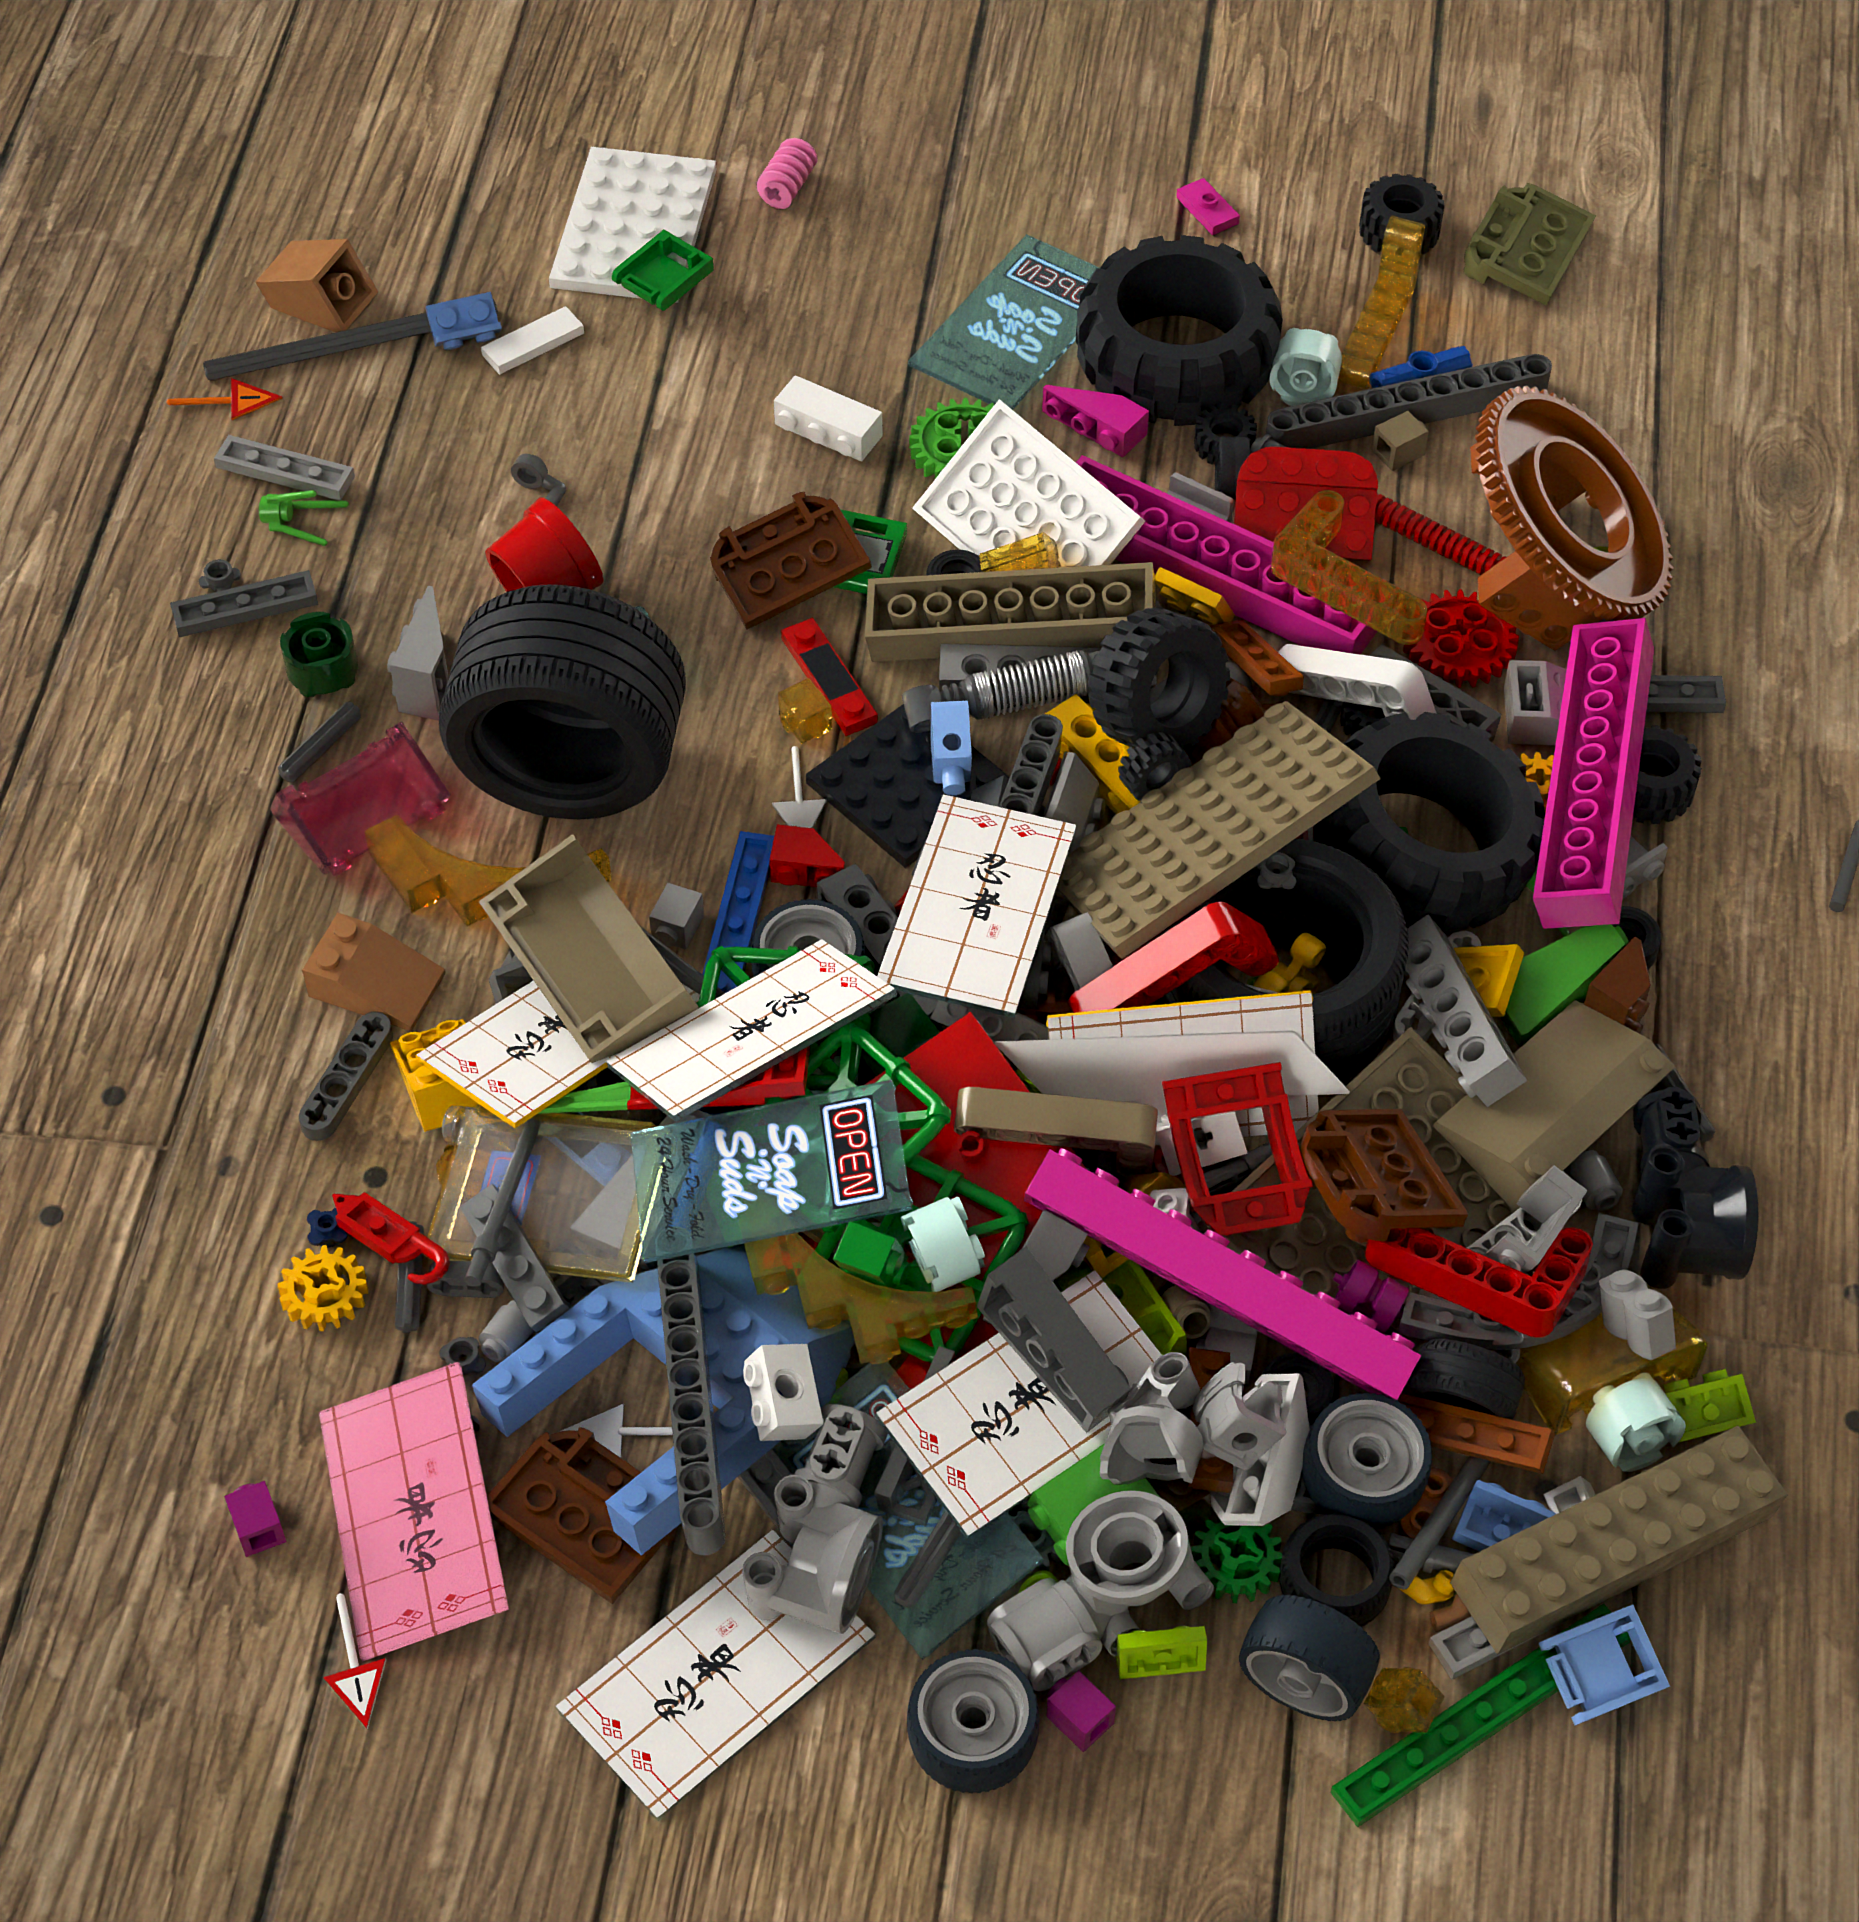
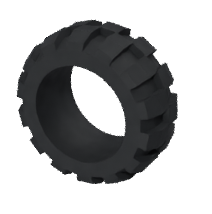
M1181 235V240L1164 241L1163 236L1140 240L1136 249L1129 250L1124 246L1107 257L1102 266L1094 271L1080 294V306L1077 309L1075 341L1078 345L1077 357L1091 385L1095 384L1098 392L1122 395L1149 410L1148 422L1155 424L1157 418L1174 420V426L1196 425L1197 417H1201V412L1204 409L1209 412L1210 406L1215 405L1217 409L1224 407L1231 409L1232 405H1237L1239 408L1242 405V401L1249 404L1270 380L1272 363L1279 348L1283 322L1280 301L1267 275L1255 262L1246 264L1240 251L1224 243L1215 247L1204 244L1203 237ZM1186 316L1208 322L1225 334L1204 343L1177 345L1153 340L1142 335L1132 327L1155 317Z
M1406 712L1384 717L1372 723L1371 726L1368 725L1355 732L1345 741L1344 745L1374 766L1381 779L1313 826L1316 842L1332 846L1355 857V859L1360 860L1368 868L1372 869L1387 884L1402 909L1407 928L1429 914L1445 934H1452L1465 930L1468 925L1476 928L1504 914L1510 903L1518 900L1538 865L1545 810L1537 783L1526 781V765L1510 748L1502 751L1490 741L1492 734L1472 723H1469L1464 728L1450 723L1449 715L1424 712L1416 720H1411ZM1392 793L1411 794L1438 803L1451 811L1466 825L1473 835L1479 851L1469 853L1448 852L1417 841L1399 828L1382 806L1379 796Z

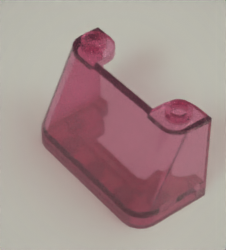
M402 721L386 730L385 733L388 737L381 739L377 743L374 741L368 744L365 751L309 783L306 781L299 784L297 791L293 785H290L276 793L270 808L271 812L279 824L323 874L331 872L333 876H337L353 865L352 859L425 817L427 821H430L446 810L443 804L447 802L451 794Z

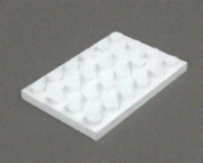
M591 147L549 276L550 288L640 298L622 287V284L612 281L613 270L663 229L693 247L695 246L716 174V161ZM673 252L667 256L688 268V261Z
M1000 399L913 506V509L957 548L980 556L987 564L989 572L1110 565L1145 523L1142 517Z

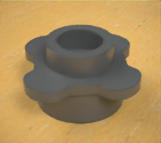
M213 560L205 566V576L199 578V585L204 589L211 588L214 591L230 589L233 582L240 579L241 573L238 568H232L231 564L225 560Z
M1275 852L1256 865L1260 870L1257 884L1261 888L1283 887L1284 889H1292L1296 885V878L1292 874L1295 861L1288 855Z
M473 1337L453 1339L440 1349V1358L446 1361L447 1370L461 1365L462 1373L465 1375L471 1372L480 1373L486 1367L485 1359L480 1357L478 1352L479 1342ZM466 1357V1360L460 1361L459 1358Z

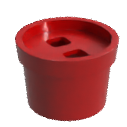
M543 497L538 498L523 513L524 518L485 551L487 561L494 575L506 592L535 585H567L594 590L604 582L600 565L578 529L556 505Z

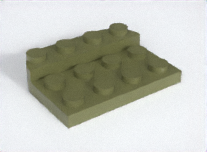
M1526 183L1524 188L1514 187L1507 189L1504 185L1498 191L1491 207L1476 232H1474L1465 251L1464 273L1469 278L1476 279L1483 285L1489 276L1547 306L1596 215L1531 183Z

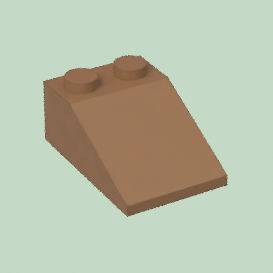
M338 912L302 969L309 997L361 1015L370 1012L383 1013L389 1018L391 1025L411 1032L445 975L444 968L375 925Z

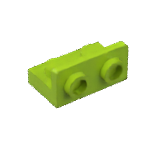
M1722 1369L1702 1374L1703 1383L1690 1386L1688 1379H1682L1663 1384L1664 1393L1686 1424L1684 1434L1679 1442L1729 1430L1736 1426L1741 1427L1756 1423L1743 1374L1728 1376L1727 1370Z
M1177 1626L1167 1630L1148 1632L1136 1630L1128 1634H1118L1117 1656L1115 1658L1119 1680L1206 1671L1207 1637L1205 1626Z

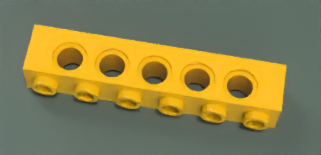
M1075 694L1045 713L1057 717L1063 725L1059 757L1063 759L1065 751L1076 753L1098 780L1100 798H1105V803L1115 814L1130 810L1141 801H1138L1119 778L1121 774L1118 772L1119 766H1123L1120 762L1122 756L1128 757L1130 755L1126 751L1129 746L1108 737L1093 716L1095 708H1092L1089 703H1085Z

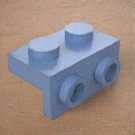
M1476 1480L1466 1500L1452 1540L1480 1552L1556 1513L1546 1509L1543 1504L1535 1500H1525L1511 1494L1498 1484Z

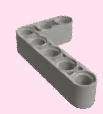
M1088 912L1050 927L1044 942H1052L1050 959L1052 966L1055 970L1062 967L1066 968L1075 991L1113 967L1100 935L1091 924L1093 920Z

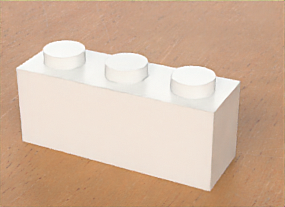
M796 375L774 399L775 425L861 462L883 436L881 411Z

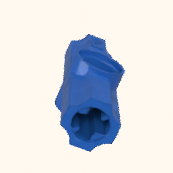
M1465 346L1454 347L1435 354L1423 350L1415 351L1409 356L1408 362L1371 373L1369 382L1373 389L1470 368L1473 364L1470 359V353Z

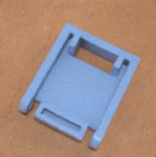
M1633 1604L1538 1643L1541 1651L1550 1650L1554 1647L1556 1649L1557 1655L1545 1660L1567 1709L1580 1704L1583 1712H1578L1571 1717L1574 1726L1670 1687ZM1628 1632L1645 1670L1644 1673L1633 1677L1616 1639L1617 1635Z

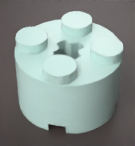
M1292 328L1286 332L1279 342V348L1270 372V385L1273 391L1275 388L1281 395L1280 399L1283 402L1294 406L1331 398L1334 395L1342 361L1337 338L1331 334H1325L1312 329Z
M945 1197L901 1216L904 1231L909 1229L913 1237L909 1241L912 1252L928 1284L931 1283L934 1294L980 1274V1268L985 1267L982 1259L985 1257L978 1237L976 1234L971 1236L967 1234L966 1230L968 1228L965 1221L968 1220V1217L959 1197L951 1200Z
M1646 1372L1635 1376L1631 1381L1623 1383L1616 1388L1608 1385L1597 1391L1593 1396L1595 1405L1586 1419L1588 1431L1615 1468L1619 1465L1622 1471L1625 1472L1642 1469L1663 1457L1659 1450L1668 1442L1674 1447L1682 1438L1686 1428L1685 1421L1658 1383Z

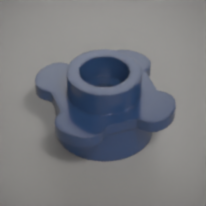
M336 1208L332 1211L324 1212L313 1210L308 1214L307 1222L311 1225V1232L307 1238L310 1244L321 1247L326 1245L327 1248H330L347 1239L348 1233L337 1225L335 1216L338 1213ZM326 1224L331 1225L329 1228H324Z

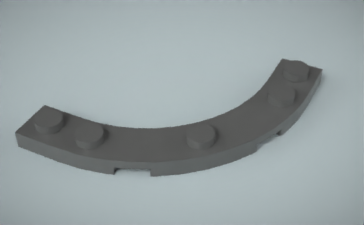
M1598 1213L1586 1274L1554 1330L1548 1336L1543 1338L1530 1337L1458 1304L1408 1292L1398 1333L1427 1341L1433 1339L1456 1340L1488 1350L1527 1348L1562 1338L1582 1328L1602 1312L1599 1280L1616 1271L1628 1270L1639 1223Z

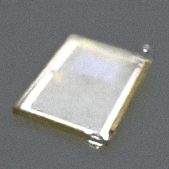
M452 1105L445 1112L442 1122L444 1141L449 1145L455 1146L428 1238L444 1248L449 1255L450 1261H472L471 1250L477 1236L460 1206L491 1184L500 1189L525 1125L524 1122L517 1128H513L481 1105L476 1107ZM539 1113L530 1119L539 1121L538 1133L510 1209L549 1273L633 1283L662 1178L660 1174L663 1173V1170L659 1168H663V1166L659 1163L664 1162L665 1164L667 1159L674 1160L678 1153L679 1143L677 1137L673 1136L674 1131L670 1127L655 1126L652 1122L564 1113ZM658 1137H660V1138H662L667 1144H669L668 1140H665V1138H669V1139L671 1140V1144H670V1145H665V1144L659 1139L661 1145H658L656 1139H657ZM661 1146H664L668 1148L672 1154L669 1155L664 1153V1155H662L657 1151L660 1150Z

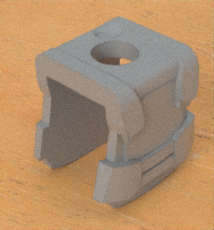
M1231 1362L1216 1373L1196 1395L1192 1409L1195 1420L1200 1423L1197 1429L1202 1434L1203 1449L1243 1470H1248L1275 1443L1286 1435L1285 1424L1280 1419L1282 1389L1278 1383L1275 1384L1269 1381L1243 1402L1242 1385L1245 1383V1364Z

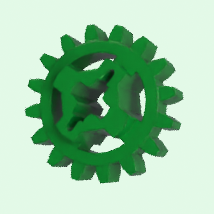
M1220 1518L1218 1519V1524H1215L1207 1519L1203 1528L1204 1532L1196 1531L1193 1542L1196 1546L1191 1547L1193 1560L1196 1561L1200 1569L1216 1587V1599H1220L1226 1592L1231 1594L1232 1603L1237 1604L1240 1594H1245L1247 1599L1253 1602L1255 1601L1257 1589L1267 1595L1270 1592V1581L1278 1582L1281 1569L1278 1567H1280L1282 1553L1278 1551H1280L1282 1540L1280 1537L1270 1538L1273 1529L1271 1524L1261 1528L1259 1526L1224 1525ZM1255 1542L1260 1546L1262 1550L1256 1547ZM1212 1563L1217 1564L1219 1571L1216 1570Z

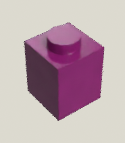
M265 1481L257 1484L242 1485L233 1493L224 1496L246 1557L287 1542Z
M1079 1670L1069 1680L1061 1678L1049 1690L1047 1694L1046 1717L1082 1752L1086 1751L1114 1725L1116 1705Z

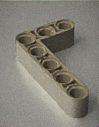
M965 1087L958 1091L954 1131L959 1135L966 1131H975L983 1139L1117 1152L1115 1173L1127 1178L1131 1175L1151 1174L1158 1110L1153 1106L1140 1103Z

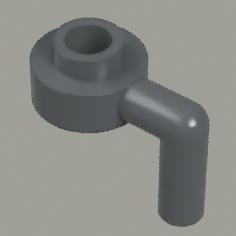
M521 454L511 467L512 477L518 484L528 489L544 487L550 491L545 499L556 506L566 492V486L561 481L548 475V469L541 458L536 455Z

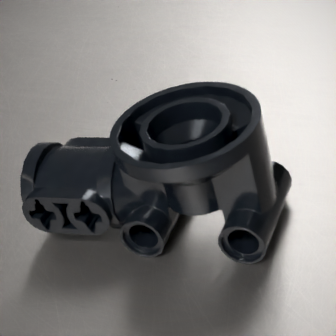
M1668 1087L1646 1095L1633 1108L1634 1128L1641 1136L1643 1157L1640 1160L1641 1181L1631 1211L1639 1222L1650 1226L1655 1225L1641 1266V1277L1646 1284L1658 1289H1667L1673 1286L1679 1273L1721 1275L1727 1279H1744L1753 1261L1758 1232V1195L1752 1170L1748 1166L1732 1165L1729 1168L1710 1167L1708 1155L1701 1147L1700 1104L1688 1091L1678 1087Z

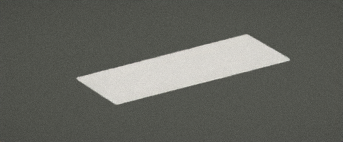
M1293 1031L995 1042V1045L1042 1094L1120 1102L1165 1100L1162 1086L1163 1081L1281 1062L1282 1065L1281 1076L1287 1096L1350 1093L1344 1084Z

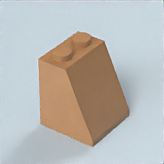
M348 239L291 241L256 280L257 286L272 309L333 332L347 330L378 293L377 288Z

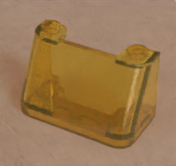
M1647 1284L1648 1289L1654 1290L1650 1285ZM1672 1306L1676 1349L1653 1360H1649L1634 1353L1630 1349L1627 1340L1611 1334L1604 1326L1601 1312L1582 1328L1562 1338L1545 1344L1520 1348V1356L1515 1364L1521 1368L1525 1376L1524 1390L1547 1427L1552 1429L1555 1435H1558L1572 1428L1569 1418L1573 1414L1583 1410L1586 1415L1595 1405L1593 1396L1605 1386L1612 1385L1616 1388L1645 1372L1649 1373L1652 1378L1660 1375L1664 1382L1672 1379L1673 1376L1676 1381L1682 1379L1691 1380L1697 1377L1708 1347L1707 1341L1701 1332Z

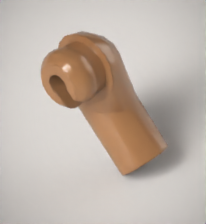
M1455 1593L1451 1606L1430 1611L1431 1624L1436 1632L1445 1630L1471 1617V1614L1457 1593Z

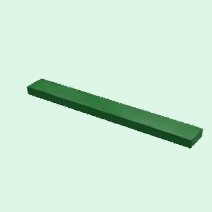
M1603 1603L1560 1633L1612 1612ZM1628 1632L1616 1636L1620 1648L1630 1643L1631 1639ZM1538 1647L1333 1785L1330 1793L1357 1827L1361 1826L1558 1692L1559 1689L1545 1660L1557 1655L1555 1647L1546 1651H1541L1540 1647Z

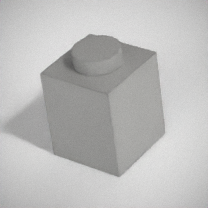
M667 883L649 916L651 935L665 946H676L686 950L704 917L702 893Z

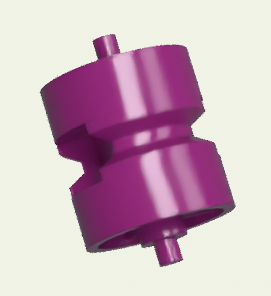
M1359 1259L1354 1263L1348 1274L1345 1273L1344 1276L1336 1273L1332 1280L1339 1284L1337 1287L1339 1290L1334 1299L1341 1303L1338 1309L1348 1315H1354L1355 1312H1359L1378 1323L1375 1330L1382 1334H1385L1394 1320L1402 1318V1305L1409 1292L1408 1287L1390 1277L1384 1280L1379 1279L1378 1270Z

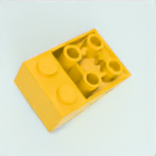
M464 1019L457 1021L446 1020L439 1023L435 1028L420 1033L409 1032L402 1035L398 1040L390 1042L400 1073L424 1132L489 1111L420 1064L416 1059L418 1053L464 1025Z

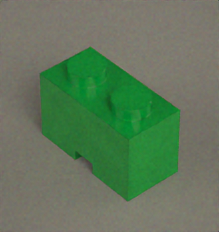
M849 1221L833 1258L836 1264L843 1268L842 1271L847 1278L893 1295L896 1286L904 1284L910 1270V1263L907 1262L909 1257L896 1238Z

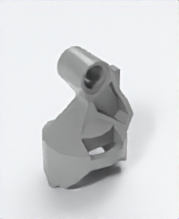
M1171 1352L1160 1356L1149 1366L1140 1381L1132 1385L1128 1398L1118 1402L1108 1410L1111 1428L1100 1456V1477L1102 1479H1109L1115 1485L1131 1484L1145 1477L1166 1481L1183 1478V1481L1192 1483L1204 1448L1202 1434L1191 1420L1176 1409L1191 1406L1201 1389L1184 1354ZM1150 1458H1175L1177 1464H1154L1150 1462Z

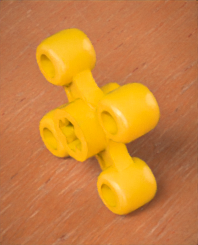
M1302 933L1291 946L1290 955L1293 960L1289 967L1279 961L1272 971L1260 975L1255 981L1254 986L1278 993L1311 990L1312 994H1316L1320 986V980L1306 969L1314 968L1322 960L1326 952L1325 944L1309 933Z

